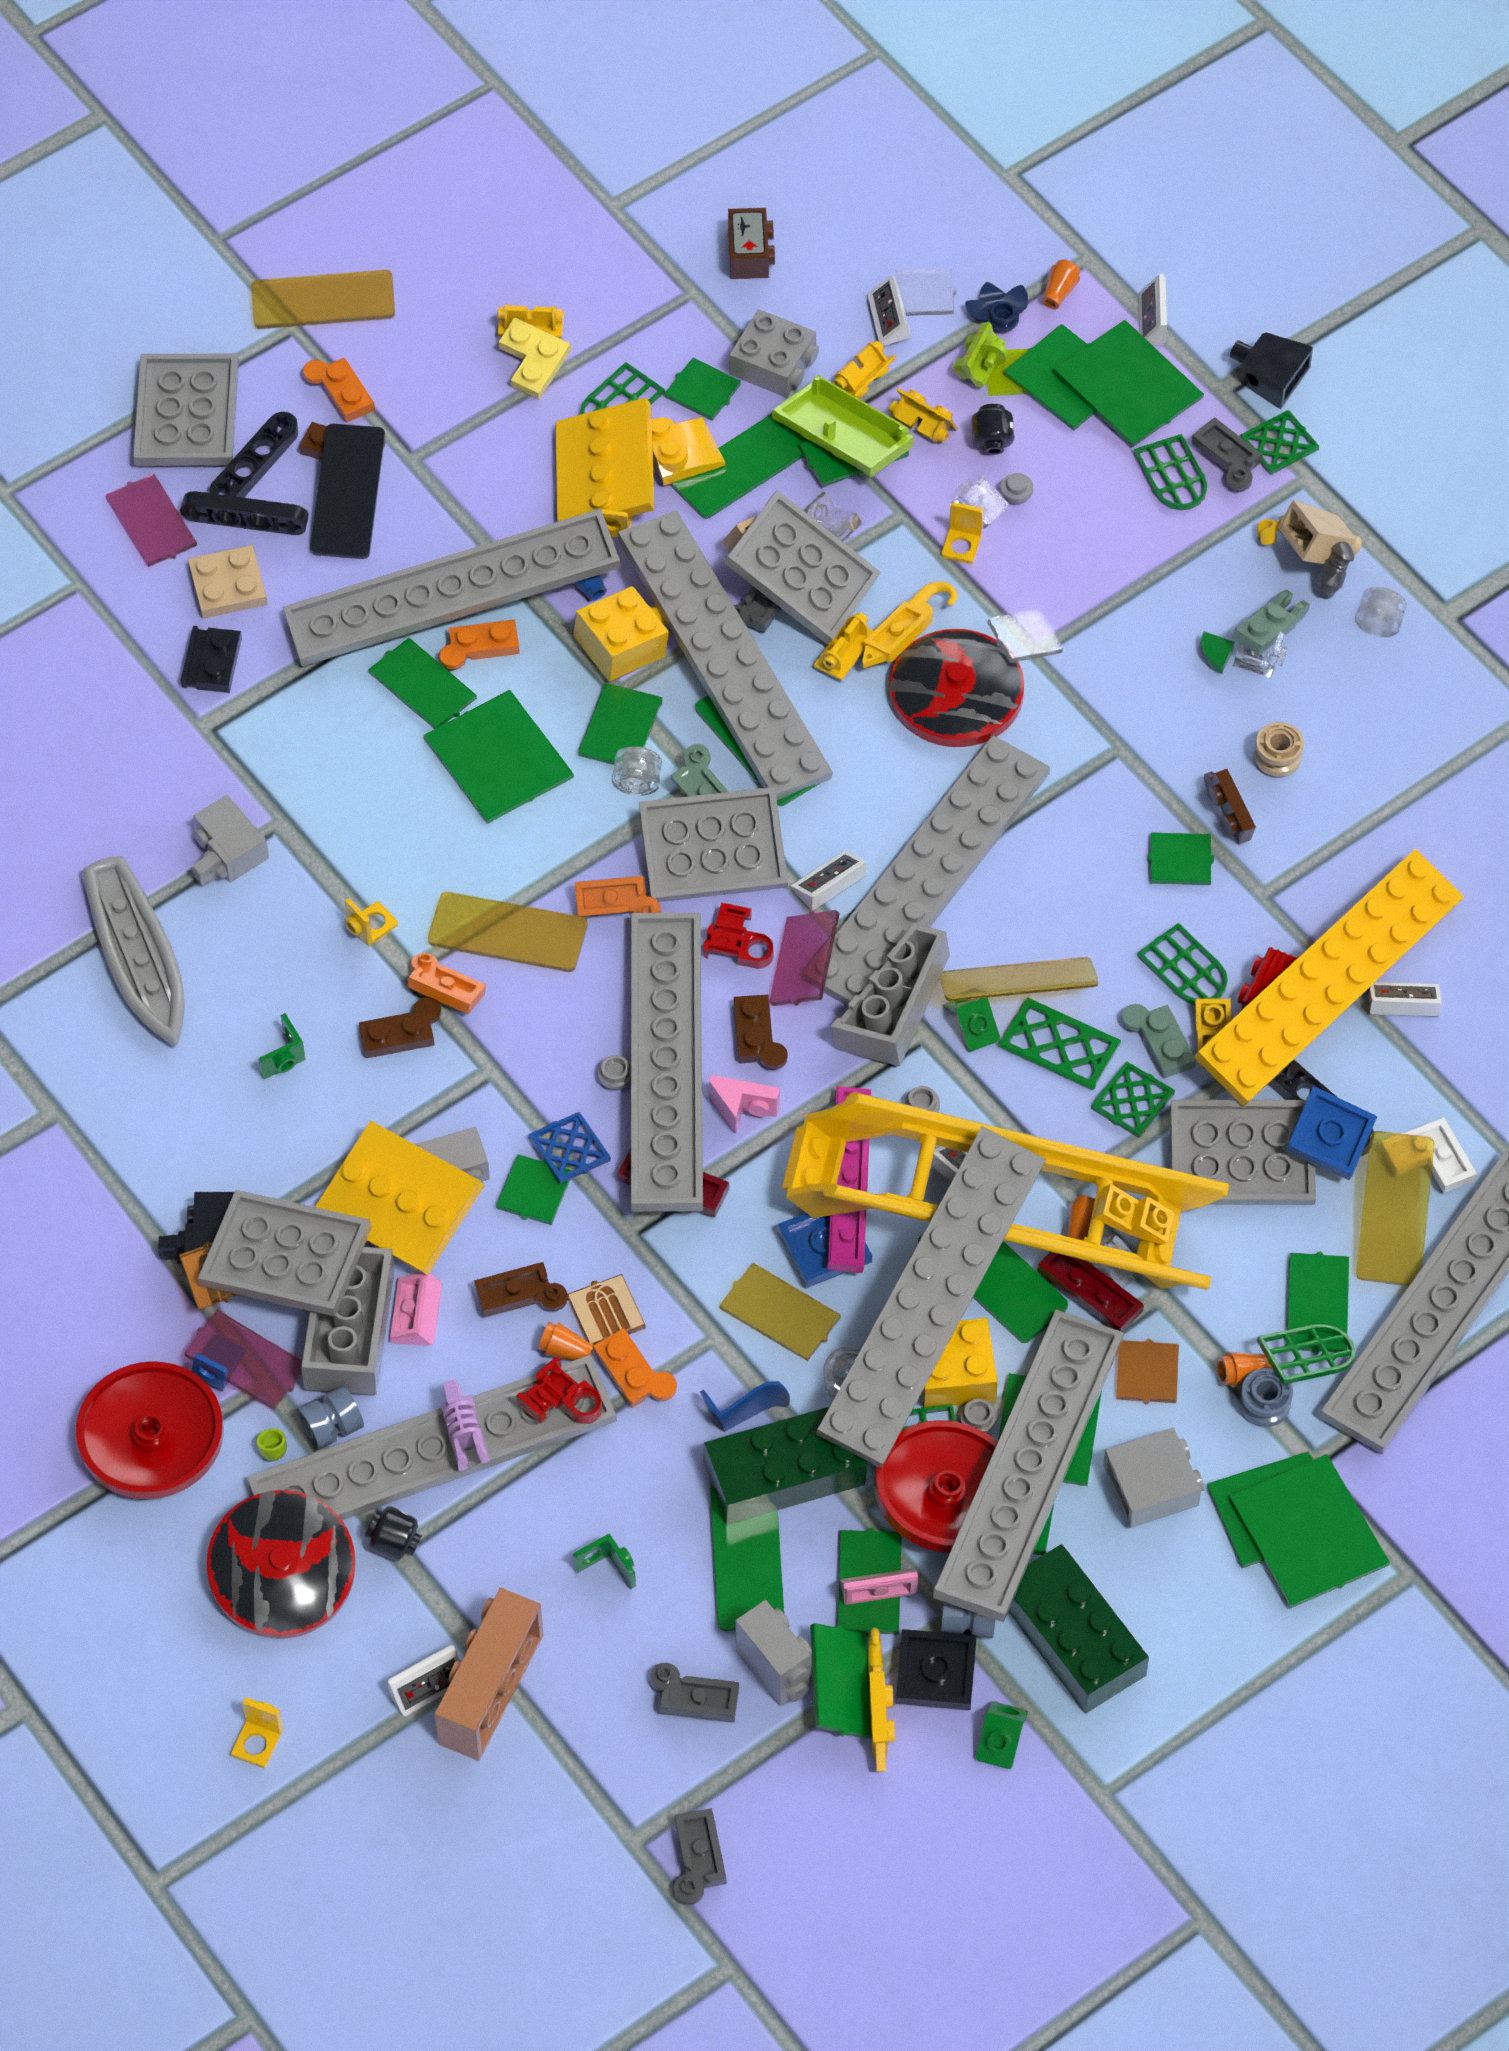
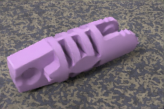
M456 1379L444 1382L443 1388L447 1403L441 1404V1409L459 1471L469 1468L464 1448L473 1445L476 1446L475 1451L481 1463L489 1462L490 1457L471 1394L464 1396L461 1386Z

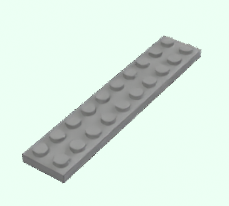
M600 508L283 606L301 665L306 666L621 568V564Z
M678 511L670 512L619 531L617 541L762 787H775L776 798L779 800L811 785H817L830 780L833 771Z
M993 735L804 974V982L848 1006L855 995L859 996L869 984V978L876 969L880 970L888 960L887 955L913 923L926 927L932 926L1048 777L1050 766Z
M631 913V1212L703 1211L701 913Z
M983 1126L981 1127L817 1429V1435L882 1468L1044 1166L1045 1158Z
M1508 1149L1504 1151L1321 1410V1419L1381 1454L1389 1446L1509 1274Z
M1055 1310L935 1586L933 1598L1004 1623L1121 1346L1124 1332Z
M591 1355L561 1365V1369L578 1384L585 1380L599 1392L602 1400V1413L593 1423L581 1424L573 1420L561 1409V1401H559L557 1409L552 1407L545 1413L547 1418L543 1422L538 1423L517 1404L516 1395L519 1392L525 1394L536 1384V1374L472 1397L490 1457V1461L484 1464L478 1459L475 1451L476 1446L473 1445L464 1448L469 1468L459 1471L442 1409L439 1408L248 1476L247 1481L253 1496L275 1490L304 1493L325 1503L341 1520L617 1422V1417ZM582 1398L575 1404V1408L580 1412H590L596 1406L595 1402L589 1398Z

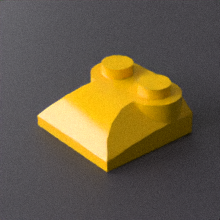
M664 417L652 419L653 465L663 485L725 466V461L703 417L673 422L671 419Z

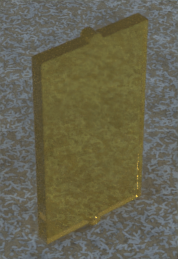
M755 1263L750 1265L739 1281L733 1282V1289L719 1305L722 1311L807 1362L821 1343L828 1341V1334L841 1318V1314Z

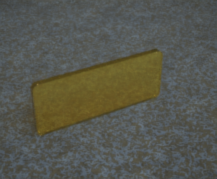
M390 270L255 280L251 284L254 326L257 329L391 319L395 316L393 277Z
M443 892L440 895L428 935V942L433 947L564 972H573L578 963L588 922L586 918L453 892Z
M1089 957L946 970L940 975V983L947 1001H960L1092 988L1098 986V977Z
M1374 1131L1371 1134L1356 1277L1361 1281L1410 1286L1422 1269L1435 1142L1431 1137Z

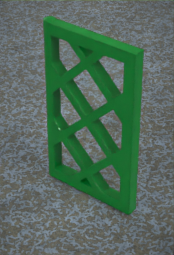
M1027 997L1004 1037L999 1041L998 1047L1094 1090L1121 1044V1040ZM1032 1009L1045 1015L1047 1020L1028 1024L1026 1015ZM1056 1025H1067L1079 1031L1080 1035L1061 1040ZM1050 1027L1055 1041L1037 1046L1032 1032ZM1026 1034L1031 1048L1022 1049L1011 1044L1010 1041L1013 1036ZM1097 1039L1110 1046L1106 1052L1094 1055L1089 1040ZM1083 1042L1088 1056L1069 1061L1064 1047ZM1058 1049L1063 1063H1052L1042 1058L1040 1053ZM1091 1064L1094 1071L1091 1078L1087 1079L1074 1073L1072 1068Z

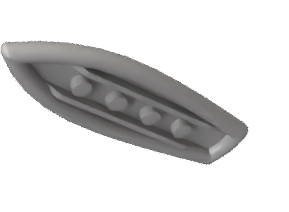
M117 856L98 860L82 870V876L93 920L108 967L118 989L138 1018L156 1035L171 1045L176 1046L179 1042L183 1026L185 1003L183 982L171 944L149 900L124 857Z

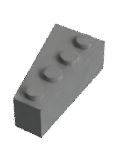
M915 923L912 924L887 955L888 960L880 970L876 969L870 976L869 984L859 996L855 995L849 1002L848 1010L841 1018L837 1017L830 1026L835 1049L901 1066L950 956L945 931Z

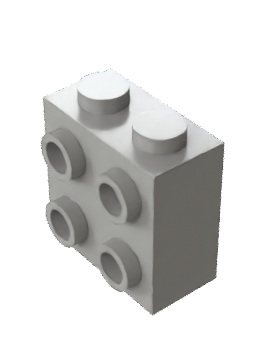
M758 309L729 354V375L788 398L793 388H798L801 385L808 364L812 365L818 356L819 346H816V331Z
M1174 1427L1105 1449L1103 1466L1130 1528L1199 1506L1201 1491H1204V1483L1200 1472L1197 1469L1192 1470L1189 1463L1191 1456L1187 1442L1184 1438H1178Z
M765 1600L735 1620L736 1652L781 1707L788 1701H798L808 1692L811 1686L812 1650L802 1636L796 1637L788 1628L790 1624L785 1614L779 1608L773 1609Z

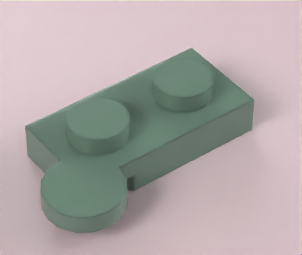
M700 744L689 746L685 750L683 757L686 766H682L671 775L672 782L684 796L729 792L712 771L707 769L711 760L709 750Z
M1131 1004L1123 1010V1025L1132 1031H1142L1143 1039L1163 1079L1196 1067L1194 1054L1168 1005L1148 1011L1146 1007L1140 1004Z

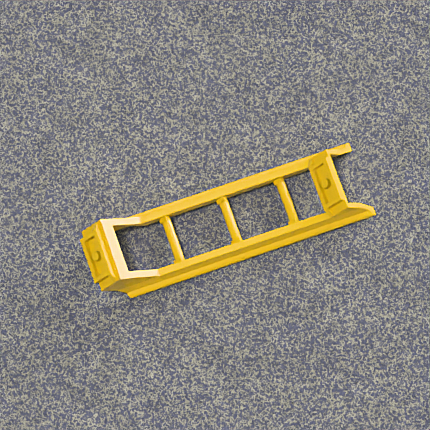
M857 1092L849 1094L844 1102L834 1107L805 1115L803 1126L796 1127L782 1189L787 1192V1199L812 1218L878 1209L930 1222L939 1205L924 1202L923 1200L936 1145L968 1153L979 1130L983 1126L1045 1158L1046 1161L1041 1171L1095 1183L1098 1187L1088 1236L1084 1237L1083 1241L1013 1223L1004 1238L1005 1241L1143 1274L1160 1289L1179 1285H1188L1204 1290L1210 1288L1211 1276L1171 1267L1170 1265L1181 1212L1201 1208L1226 1197L1229 1189L1228 1183ZM897 1135L917 1140L921 1144L911 1192L906 1197L891 1193L873 1194L837 1185L846 1142ZM1112 1184L1120 1190L1148 1196L1175 1212L1168 1243L1162 1245L1140 1239L1137 1254L1100 1245L1105 1224L1097 1220L1095 1214L1102 1188Z

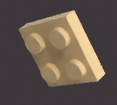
M253 545L188 559L203 619L268 605Z

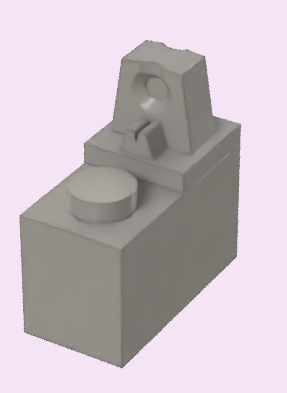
M228 795L223 796L193 815L196 829L193 831V835L202 848L208 847V850L203 854V858L193 865L194 877L202 886L218 877L221 879L225 877L231 883L269 859L267 840Z
M476 1127L415 1144L481 1182L490 1179L488 1159Z

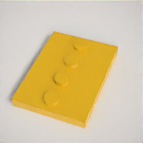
M646 397L556 421L557 522L600 508L626 512L628 517L654 511L651 404ZM606 518L605 521L607 523L615 521V519Z
M370 1120L315 1207L370 1219L372 1228L366 1242L377 1248L392 1249L393 1257L428 1276L485 1185L477 1178Z

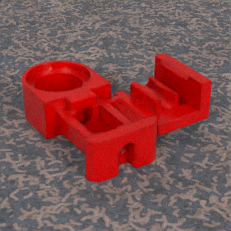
M721 902L716 924H710L708 927L707 940L704 941L703 951L704 957L707 959L709 952L737 957L738 965L761 969L767 967L773 961L774 947L772 940L767 935L747 931L746 927H743L744 921L746 919L751 920L752 908ZM754 944H763L767 947L768 953L762 958H754L748 953V950Z
M559 1357L552 1359L536 1374V1384L525 1394L519 1392L516 1395L517 1404L538 1423L543 1422L547 1418L545 1413L552 1407L555 1409L559 1407V1401H561V1409L573 1420L581 1424L595 1422L602 1413V1400L599 1392L585 1380H582L579 1384L561 1369V1358ZM582 1398H589L595 1402L596 1406L590 1412H580L575 1408V1404Z

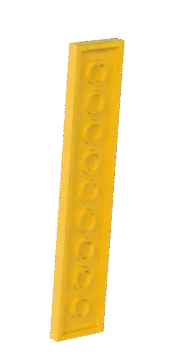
M1415 848L1204 1045L1194 1058L1244 1107L1441 921L1464 896Z

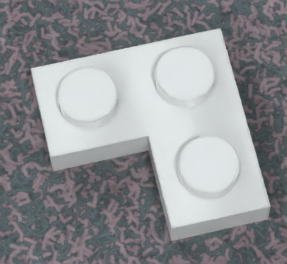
M1445 1118L1387 1139L1380 1144V1151L1395 1177L1428 1165L1443 1193L1476 1181L1477 1173Z

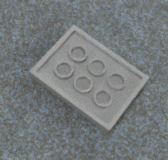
M238 353L141 354L133 453L134 466L228 465L233 460L239 369Z
M778 490L770 497L723 561V563L827 645L835 638L881 573Z
M775 787L639 802L650 896L657 899L658 902L788 888Z
M1171 1100L1172 1170L1228 1183L1227 1196L1208 1205H1315V1164L1285 1151V1147L1306 1100H1251L1244 1107L1237 1100Z
M235 1190L198 1276L199 1284L207 1288L335 1317L371 1231L370 1219Z

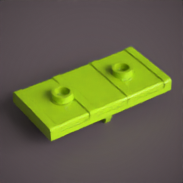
M819 375L814 377L811 383L772 410V419L781 422L801 434L804 438L818 444L833 453L834 456L843 459L870 477H873L913 447L914 437L909 434L908 427Z

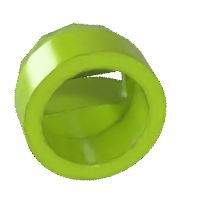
M267 1429L257 1437L258 1450L264 1459L278 1461L284 1457L287 1452V1441L285 1434L281 1430Z

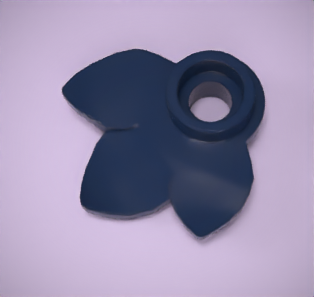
M985 282L980 291L979 300H968L965 302V306L972 318L982 322H990L992 329L996 331L1008 332L1018 325L1019 314L1027 308L1028 294L1023 285H1018L1005 293L992 283Z

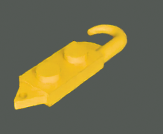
M936 581L922 587L908 602L904 601L863 641V668L865 669L884 661L891 663L932 623L934 617L933 610L927 601L934 594L944 592L949 594L950 598L947 604L952 606L957 601L958 593L956 588L949 583Z
M872 1628L868 1637L872 1757L876 1758L877 1772L886 1771L888 1743L895 1742L894 1720H887L886 1708H893L892 1685H885L880 1632L877 1628Z

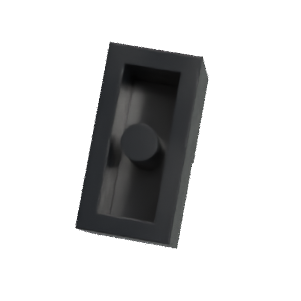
M194 1192V1205H188L185 1231L178 1232V1235L159 1236L158 1252L160 1259L176 1260L178 1264H184L183 1258L198 1255L200 1252L209 1250L234 1192ZM207 1256L200 1258L199 1268L204 1265Z

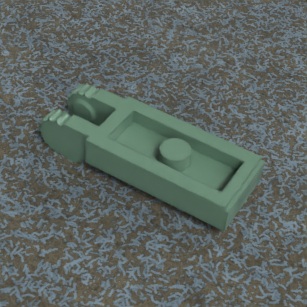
M1285 589L1278 594L1274 602L1270 601L1235 628L1232 638L1256 654L1261 655L1295 628L1296 624L1308 612L1310 604L1302 600L1289 613L1285 608L1290 604L1293 593Z

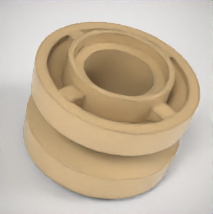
M1275 722L1264 726L1256 738L1254 759L1258 768L1262 772L1275 777H1284L1294 773L1302 761L1304 747L1302 734L1296 727L1288 723Z

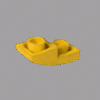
M1231 998L1195 999L1197 1052L1231 1021Z
M1109 1184L1102 1188L1095 1218L1131 1236L1164 1245L1168 1243L1175 1212L1148 1196L1137 1200L1114 1185Z

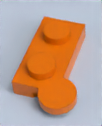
M345 357L328 365L321 360H312L303 367L305 380L312 384L323 383L326 393L346 423L375 411L374 401Z
M515 619L450 627V644L441 649L439 658L441 665L447 669L455 670L465 664L466 657L471 660L520 654Z
M644 875L575 882L578 917L631 911L634 913H661V906L658 900L651 896H646Z
M421 953L412 957L410 964L412 974L408 978V988L466 1014H469L485 995L486 984L443 965L438 966V960L431 954Z
M624 1328L593 1345V1352L631 1408L645 1401L649 1395L658 1401L669 1400L675 1395L677 1391L675 1377L668 1372L654 1373Z

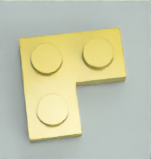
M514 317L499 340V349L523 360L511 379V387L540 400L571 352V344Z

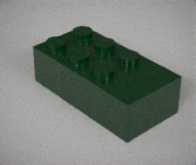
M829 1407L704 1442L703 1464L726 1525L865 1485L868 1466L866 1460L816 1434Z
M1063 1544L1028 1564L1008 1612L1085 1714L1147 1676L1149 1656Z

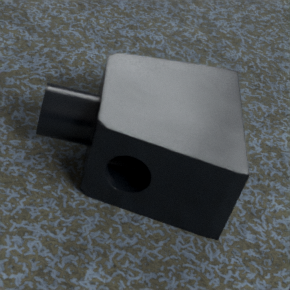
M1266 332L1261 334L1254 346L1237 340L1231 349L1230 358L1242 363L1240 382L1275 407L1282 409L1311 368L1313 347Z

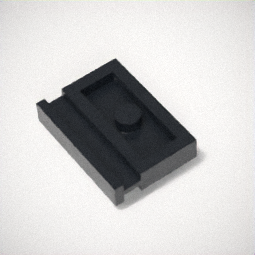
M193 626L181 676L182 688L195 686L197 690L230 693L242 641L241 631L210 627L207 630L198 629V626Z

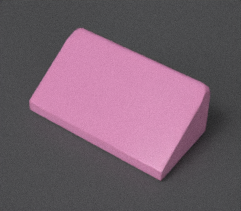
M416 1273L398 1277L389 1338L391 1343L422 1346L434 1344L442 1283L431 1273L428 1276L423 1273Z
M910 1568L841 1579L840 1586L844 1604L849 1605L916 1594L918 1588L917 1571Z

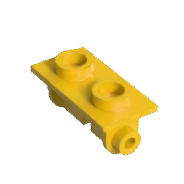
M505 303L504 307L498 306V336H503L515 317L562 339L563 309H557V306H534L533 310H527V306H515Z
M877 340L869 342L854 356L861 367L859 368L854 360L849 361L835 374L833 384L860 398L869 390L868 385L873 380L881 378L889 371L888 366L897 356H885L883 353L884 346L881 342Z
M897 388L896 391L901 396L899 402L895 400L889 408V412L892 413L894 419L911 428L914 427L918 419H921L922 422L916 430L936 443L939 441L944 443L950 434L947 430L949 427L957 431L958 427L951 419L953 414L940 405H936L935 408L925 403L926 399L914 390L910 389L907 393Z
M861 612L851 615L814 663V667L843 681L864 652L863 641L874 631L868 628L867 616Z

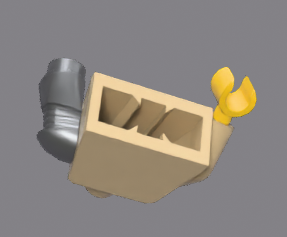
M1293 500L1285 515L1278 517L1279 521L1275 522L1271 519L1261 520L1257 526L1258 538H1260L1261 544L1270 545L1275 543L1277 540L1276 531H1281L1303 561L1324 564L1318 579L1319 583L1316 586L1319 592L1333 597L1336 591L1343 587L1347 567L1350 561H1354V555L1360 551L1362 540L1359 536L1352 534L1339 516Z

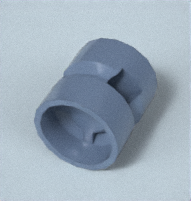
M344 1385L326 1393L322 1402L314 1399L297 1408V1414L303 1429L317 1450L336 1442L337 1434L339 1433L346 1437L364 1427L362 1415L353 1397Z
M944 1602L941 1632L963 1634L966 1629H970L972 1635H977V1637L993 1638L996 1620Z

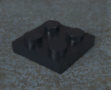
M902 1629L896 1704L971 1710L977 1635Z

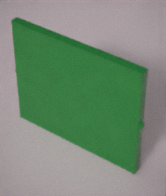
M1123 320L1093 342L1088 343L1086 347L1055 367L1053 371L1132 448L1165 424H1169L1172 419L1204 397L1202 391L1126 320Z
M510 689L424 734V740L487 824L574 778V773Z
M1327 1454L1286 1472L1277 1473L1270 1479L1229 1496L1231 1504L1291 1608L1337 1588L1341 1589L1348 1583L1390 1565V1561Z

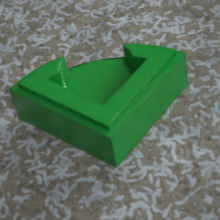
M1203 631L1201 652L1209 662L1208 665L1216 672L1222 674L1234 650L1235 642Z

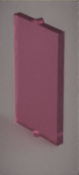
M155 474L136 482L129 481L127 486L106 494L108 503L148 567L168 558L175 559L177 554L197 546L195 538Z
M812 910L809 914L787 917L769 1000L772 1006L785 1004L798 1006L800 1002L822 1000L840 915L837 910L818 913Z
M218 1309L204 1328L198 1329L197 1337L184 1354L185 1357L193 1361L195 1354L198 1353L228 1369V1383L273 1410L277 1408L288 1391H294V1383L302 1374V1360ZM202 1366L203 1368H205V1369H207L208 1371L212 1372L213 1374L217 1375V1374H216L213 1370H211L210 1368L205 1367V1366Z

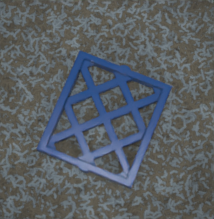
M580 1112L559 1121H553L550 1125L528 1134L529 1140L559 1184L578 1175L586 1174L589 1170L611 1161V1156ZM571 1122H576L573 1131L561 1128ZM580 1125L587 1134L578 1132ZM551 1131L554 1132L551 1140L540 1138L544 1134ZM559 1133L571 1136L568 1144L556 1142ZM576 1137L588 1140L585 1148L573 1146ZM592 1142L598 1151L590 1150ZM541 1144L549 1145L547 1153ZM554 1147L566 1149L563 1158L551 1155ZM571 1151L583 1153L580 1162L568 1159ZM588 1155L599 1157V1159L591 1163H585ZM552 1161L561 1163L559 1171ZM566 1164L578 1167L573 1171L564 1173Z

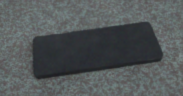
M334 423L327 426L310 546L313 555L366 559L370 556L385 442V431L383 428Z

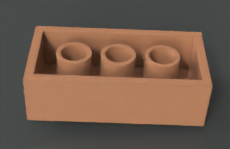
M501 1587L494 1599L488 1598L481 1614L483 1621L478 1630L473 1629L470 1632L465 1644L467 1652L462 1662L457 1660L454 1663L448 1679L451 1683L435 1712L439 1745L477 1761H480L544 1636L541 1604Z

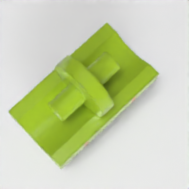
M990 322L981 323L977 333L968 336L965 342V349L967 350L965 356L957 358L952 366L961 380L971 379L976 387H984L995 365L1004 364L1008 358V351L1005 348L1006 343L993 332Z

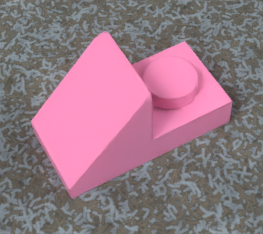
M715 1075L710 1076V1100L734 1133H737L742 1111L749 1112L758 1117H777L780 1107L779 1087Z

